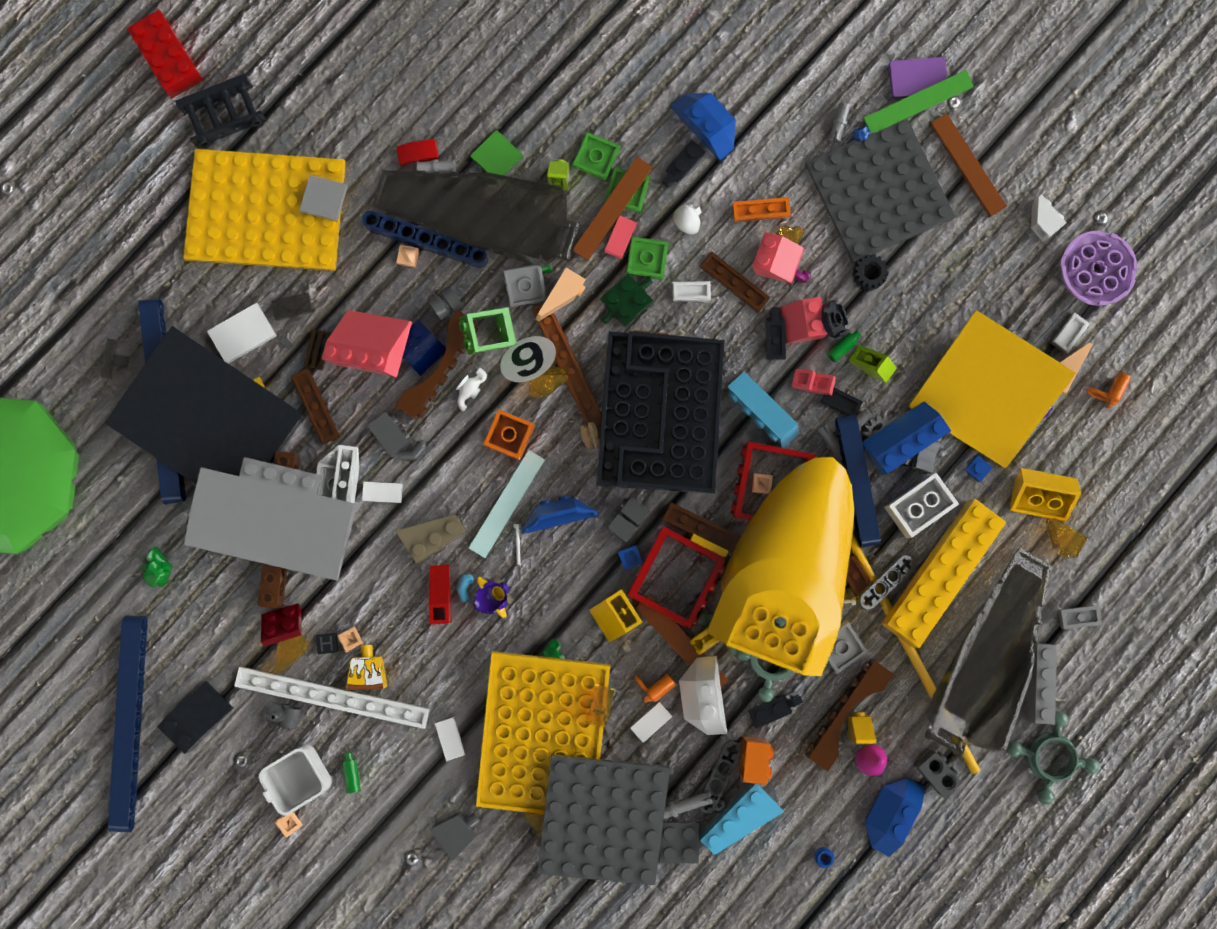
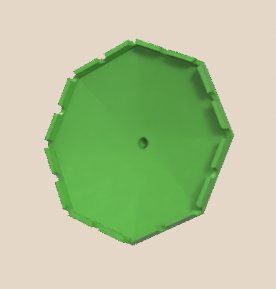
M0 398V553L19 554L20 552H25L43 537V533L51 531L66 519L69 510L73 509L75 493L73 479L77 477L79 454H77L76 448L78 447L65 431L57 426L56 420L44 405H41L38 401Z

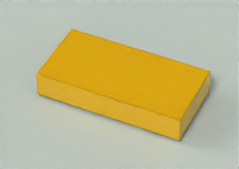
M695 534L690 538L692 542L723 558L728 553V550Z

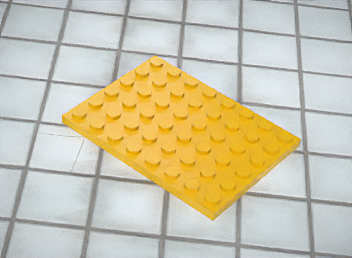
M195 149L183 259L186 261L336 271L341 211L336 222L300 212V206L310 175L344 183L345 160Z
M492 651L476 807L544 814L552 754L600 759L610 664Z

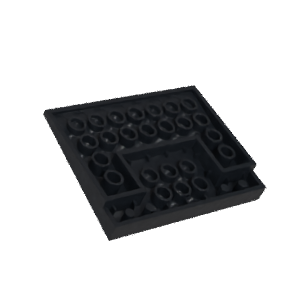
M171 326L111 412L105 424L197 484L200 468L239 476L244 457L272 463L275 459V451H281L304 415Z
M629 331L628 333L608 332L596 486L715 493L725 340Z

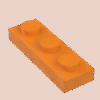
M789 197L736 201L732 203L734 222L790 218L791 216Z

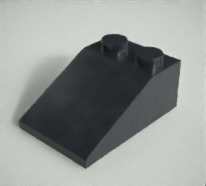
M205 681L171 711L157 727L186 754L193 751L234 707Z

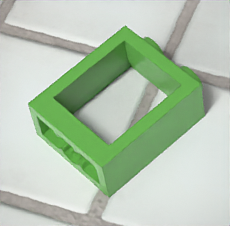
M508 307L470 313L460 317L459 326L464 335L463 343L468 355L510 348L517 345ZM495 316L501 343L478 346L473 319Z

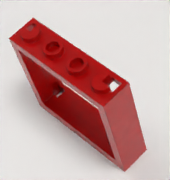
M746 442V446H742L740 455L743 457V462L739 464L737 475L740 478L739 483H735L734 487L736 500L731 504L730 513H733L732 518L751 521L754 516L741 513L753 449L803 458L805 462L816 458L817 454Z
M663 526L626 597L687 629L691 628V626L695 627L699 620L697 614L700 608L704 609L708 602L706 598L708 592H712L717 584L714 581L717 574L721 575L726 566L723 564L725 558ZM666 537L716 562L688 619L637 594Z

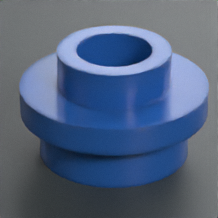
M867 126L857 128L852 131L853 140L857 139L858 142L868 138V134L871 131L868 130Z
M821 847L815 852L814 859L818 866L828 868L834 862V854L829 848ZM822 854H827L826 860H821Z

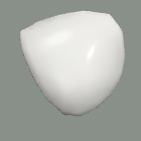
M692 204L678 207L673 214V221L677 228L689 235L698 233L700 227L698 216L701 213L700 207L696 206V208H693Z

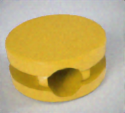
M708 628L690 641V644L697 649L698 655H701L720 642L707 632Z

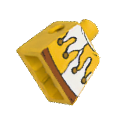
M361 645V656L351 658L346 690L386 688L387 680L382 656H373V645Z

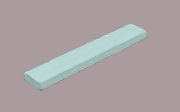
M528 450L469 546V549L484 558L487 557L545 459Z

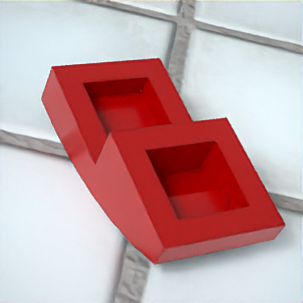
M435 139L396 146L398 161L402 166L418 161L428 162L439 158Z

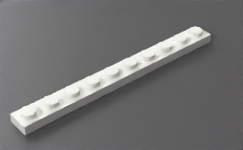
M239 667L234 685L239 688L423 729L426 728L430 708L246 667Z

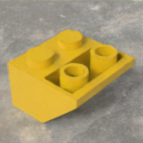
M622 589L589 609L609 643L643 623Z

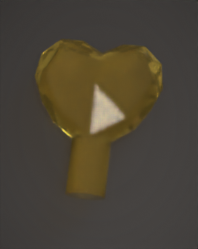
M783 226L779 231V235L798 244L804 232L800 226L793 228Z

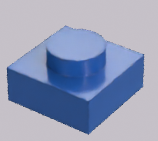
M977 455L964 471L977 482H981L993 467Z
M637 546L618 552L624 570L643 564Z

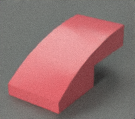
M620 216L604 252L622 259L637 222Z
M796 369L791 387L811 393L832 396L836 377L834 375L817 374L812 370Z

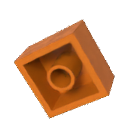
M498 409L483 445L521 461L535 425Z
M742 736L739 777L743 782L767 785L768 779H771L772 768L769 767V760L773 759L774 748L771 747V744L766 739Z

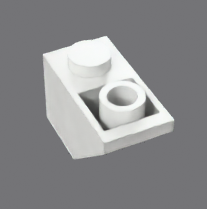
M1041 194L1032 202L1031 229L1044 242L1067 222L1064 220L1063 215L1052 207L1050 200Z

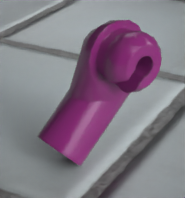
M797 268L794 278L800 283H806L811 278V275L807 270L801 272Z

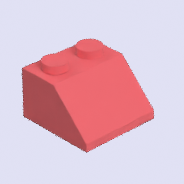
M765 232L752 268L756 275L792 284L804 248L783 236Z
M821 297L802 299L780 307L781 316L785 321L786 344L823 339L827 335L821 318L823 306Z

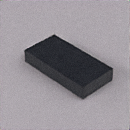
M834 387L832 396L823 395L820 403L847 416L851 414L857 415L863 401Z

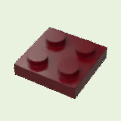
M299 603L261 614V643L263 647L302 635V614Z

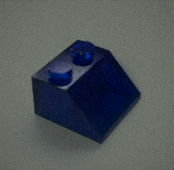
M418 319L410 328L402 358L422 376L445 354L446 347Z

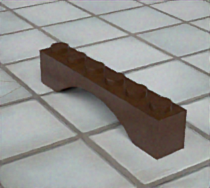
M456 310L447 324V347L440 365L425 381L415 387L406 389L395 407L415 420L425 415L427 404L429 401L433 402L438 393L436 390L440 385L443 386L448 378L446 375L450 369L453 370L457 365L458 360L456 359L460 353L463 354L466 351L463 343L464 335L459 326L460 317L465 314ZM473 320L475 333L477 334L478 324L475 320Z
M870 659V661H866L861 667L862 673L859 677H855L852 680L849 692L841 696L838 708L830 712L828 716L829 721L825 726L822 725L817 732L818 737L814 742L811 741L806 748L807 753L805 755L827 772L839 756V735L848 713L865 697L883 691L894 676L891 671L875 660Z

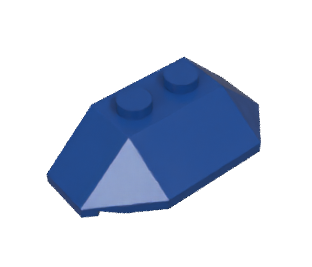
M712 93L684 94L670 106L719 161L734 149L736 119Z
M569 495L558 497L559 501L552 503L551 499L539 502L540 506L535 507L524 525L522 533L527 534L598 516V513L578 499L570 498Z
M906 777L884 785L881 788L865 819L872 848L890 857L903 845L922 808L925 792L923 785Z

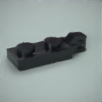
M691 140L665 170L667 175L664 177L662 184L668 188L674 180L677 183L682 181L705 155L706 151Z
M771 307L770 318H766L765 322L766 360L786 359L785 321L783 317H779V307Z
M789 694L781 695L769 702H764L748 709V713L754 727L757 729L792 714V712L796 711L794 707L803 703L799 694L791 698Z

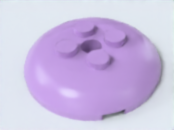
M1100 230L1086 232L1072 240L1062 255L1061 276L1069 292L1084 303L1096 306L1115 303L1130 292L1136 281L1135 276L1138 265L1135 254L1128 243L1116 234L1100 232ZM1094 266L1099 269V273L1094 272Z

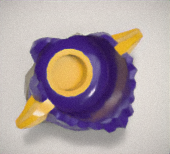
M478 577L477 582L480 587L475 593L474 609L477 612L481 611L490 615L498 613L502 618H506L505 611L508 610V607L513 602L509 594L508 585L498 577L485 580L482 577Z

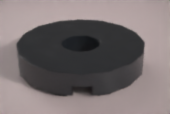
M836 300L825 302L822 306L821 318L826 332L835 339L843 337L847 333L845 325H848V318L844 307L841 304H837Z

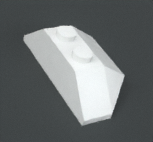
M337 445L334 450L318 462L316 474L322 475L318 495L355 503L359 475L358 447Z
M717 656L697 657L679 680L684 719L707 735L727 734Z

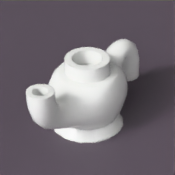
M481 368L476 372L477 376L475 378H469L467 375L456 389L459 390L458 407L463 412L467 408L464 403L465 400L470 397L474 399L481 391L478 388L479 385L487 378L486 372Z

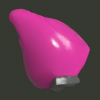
M876 744L855 746V763L859 771L865 775L885 778L884 769L887 765V755L884 748Z

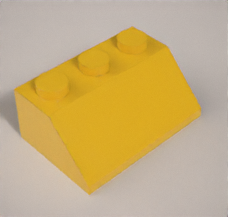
M1020 468L1013 485L1010 511L1067 522L1082 494L1078 479Z

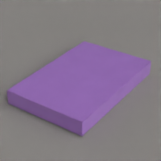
M945 57L890 61L889 73L892 99L907 98L947 79Z

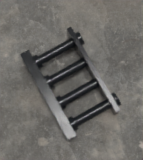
M246 73L175 101L177 108L184 115H189L196 136L191 137L190 140L197 148L206 147L211 142L249 127L259 126L262 122L267 121L260 110L255 111L248 90L253 88V85ZM241 93L249 115L238 119L230 98L235 94ZM220 100H223L231 122L224 125L220 124L213 104ZM202 107H206L214 129L204 133L196 115V110Z

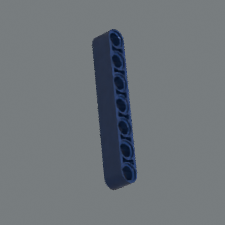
M367 211L362 216L363 224L372 233L476 268H483L488 263V256L482 247L375 211ZM375 218L376 222L373 225H369V220ZM393 224L394 228L391 231H387L386 227ZM405 231H412V234L410 236H403ZM425 236H429V237H430V240H429L428 242H426V243H422V242H421V239H422L423 237H425ZM442 242L448 243L444 249L439 248ZM460 248L466 249L462 255L456 254ZM477 254L484 255L480 261L474 260V257Z
M856 414L835 418V426L843 467L846 469L852 485L854 525L857 540L861 548L881 543L858 419Z

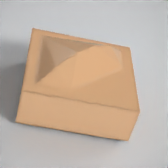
M400 245L396 263L416 268L419 248Z
M753 473L751 492L770 494L773 475Z
M355 626L337 635L346 654L364 645Z
M294 812L289 815H281L274 820L285 837H288L303 826Z

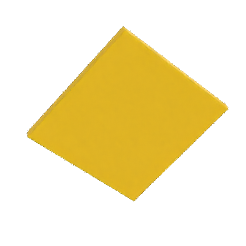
M975 310L908 407L913 409L925 401L943 417L952 430L949 432L950 434L1006 469L1075 376L1076 372Z

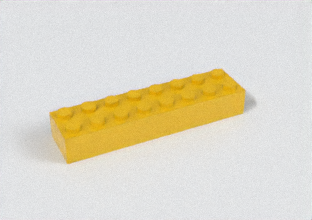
M968 500L881 625L909 646L920 648L1002 530L1006 521L978 500Z

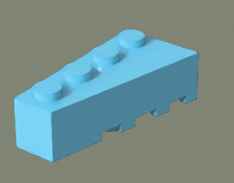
M745 372L727 386L728 397L734 403L737 402L741 406L742 411L747 416H750L756 425L778 447L785 448L798 436V423Z
M749 783L699 834L700 841L715 855L784 813V811L758 784Z

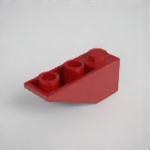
M450 564L430 565V624L452 623Z

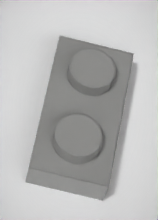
M1099 605L1058 610L1061 629L1102 625Z

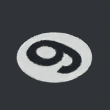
M527 337L516 342L517 345L510 347L503 355L500 364L501 372L506 379L513 382H527L541 376L550 368L555 359L556 349L554 344L545 337Z

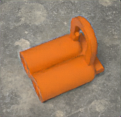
M1119 372L1107 393L1090 387L1087 389V393L1094 398L1106 402V409L1117 405L1121 400L1131 377Z
M667 673L649 688L645 686L637 675L634 676V679L647 694L644 697L645 703L657 702L676 686Z

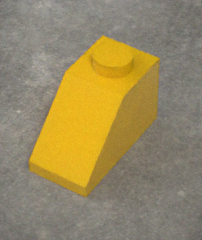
M854 711L853 715H847L848 739L856 744H876L871 717L865 715L863 711Z

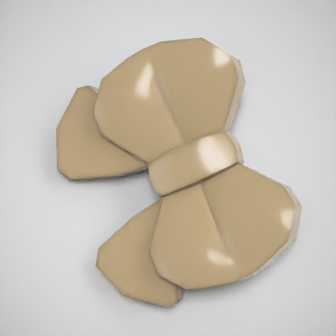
M588 422V426L581 425L580 434L585 446L591 450L594 444V447L597 448L599 446V438L595 423Z

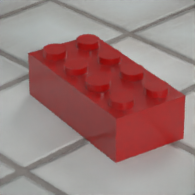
M159 9L127 27L161 86L172 99L204 80L172 26Z

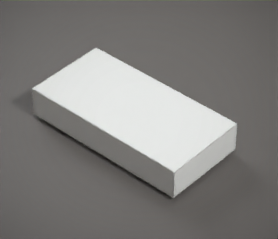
M710 281L672 282L673 302L710 301Z
M1075 312L1072 313L1051 341V344L1064 354L1069 353L1090 323Z
M363 482L362 501L402 503L403 484Z
M658 702L630 728L644 743L672 716Z
M452 717L436 722V730L446 761L464 756L465 750L455 718Z

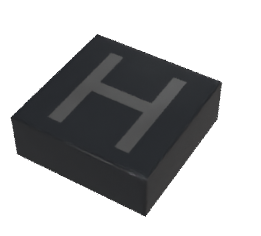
M337 633L316 635L318 654L338 652Z

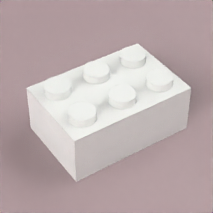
M933 473L884 506V508L906 538H912L955 508L959 503L938 474Z

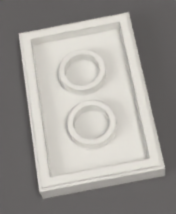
M258 303L253 304L207 331L221 357L228 364L277 336Z

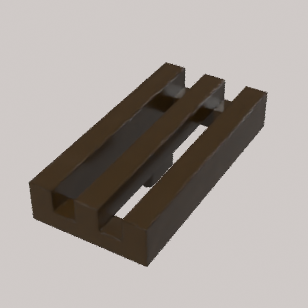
M312 329L303 366L323 371L326 361L320 359L319 366L316 363L323 336L326 337L323 347L324 351L326 341L331 333ZM317 335H319V336H318V340H317V344H316V348H315V352H314V356H313V359H312V363L310 364V360H311V357H312V353H313V349H314L316 337H317Z

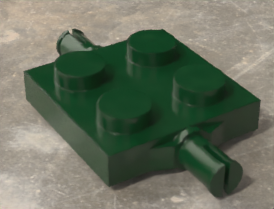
M627 274L600 297L601 302L608 310L600 320L606 324L614 317L625 327L653 303L652 298L645 290L653 283L650 277L638 283Z

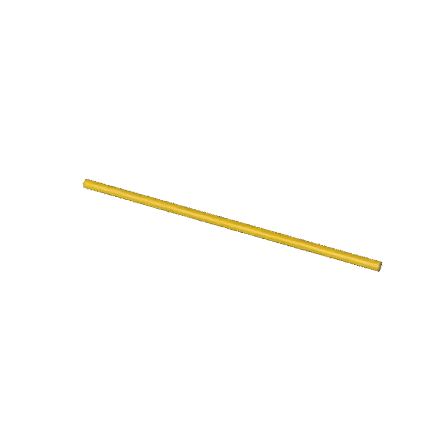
M853 535L851 551L856 556L870 582H872L876 575ZM878 583L875 586L876 592L881 594L883 591L881 585ZM885 596L879 603L887 616L892 609V605L887 596ZM898 637L971 774L978 773L980 768L917 651Z

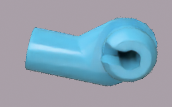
M471 574L462 575L456 585L461 603L470 600L467 588L469 584L474 582Z

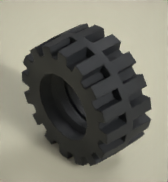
M868 254L859 259L852 273L853 280L858 283V287L861 286L863 290L868 289V291L879 288L886 281L889 275V271H887L889 267L885 265V260H881L882 257H876L875 254L870 256ZM871 265L877 269L878 276L876 279L870 280L864 276L863 269L865 266Z

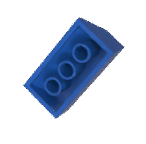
M924 401L863 441L862 444L863 449L880 474L885 475L952 430L943 417Z

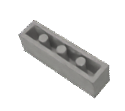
M1029 643L1027 721L1037 724L1055 725L1057 645Z

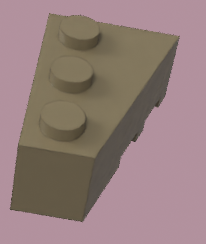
M457 515L396 530V533L414 561L419 564L468 532Z

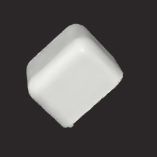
M307 744L298 747L262 769L259 774L260 783L265 790L263 794L268 803L272 802L277 812L281 815H289L327 791L332 783V779L317 752L311 745Z

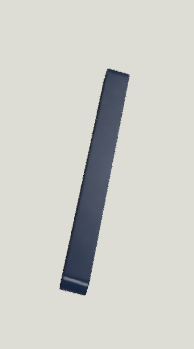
M160 298L140 300L138 303L145 364L167 333L164 307ZM156 458L163 504L185 502L184 476Z
M125 615L122 620L108 818L109 832L131 833L135 824L148 628L146 616Z

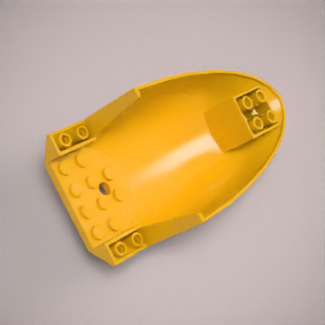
M816 457L797 466L765 498L745 528L722 574V595L707 630L709 634L727 646L799 674L809 676L822 675L838 636L853 536L854 502L852 485L846 469L833 457ZM783 617L786 619V623L784 626L778 627L774 624L775 619Z

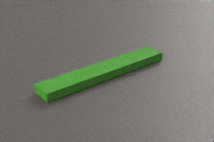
M964 70L864 117L863 121L871 133L878 132L965 92L974 86L968 71Z

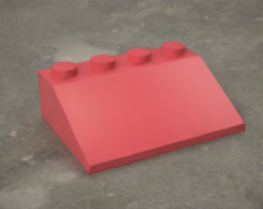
M348 310L327 339L321 359L337 366L397 377L412 322Z

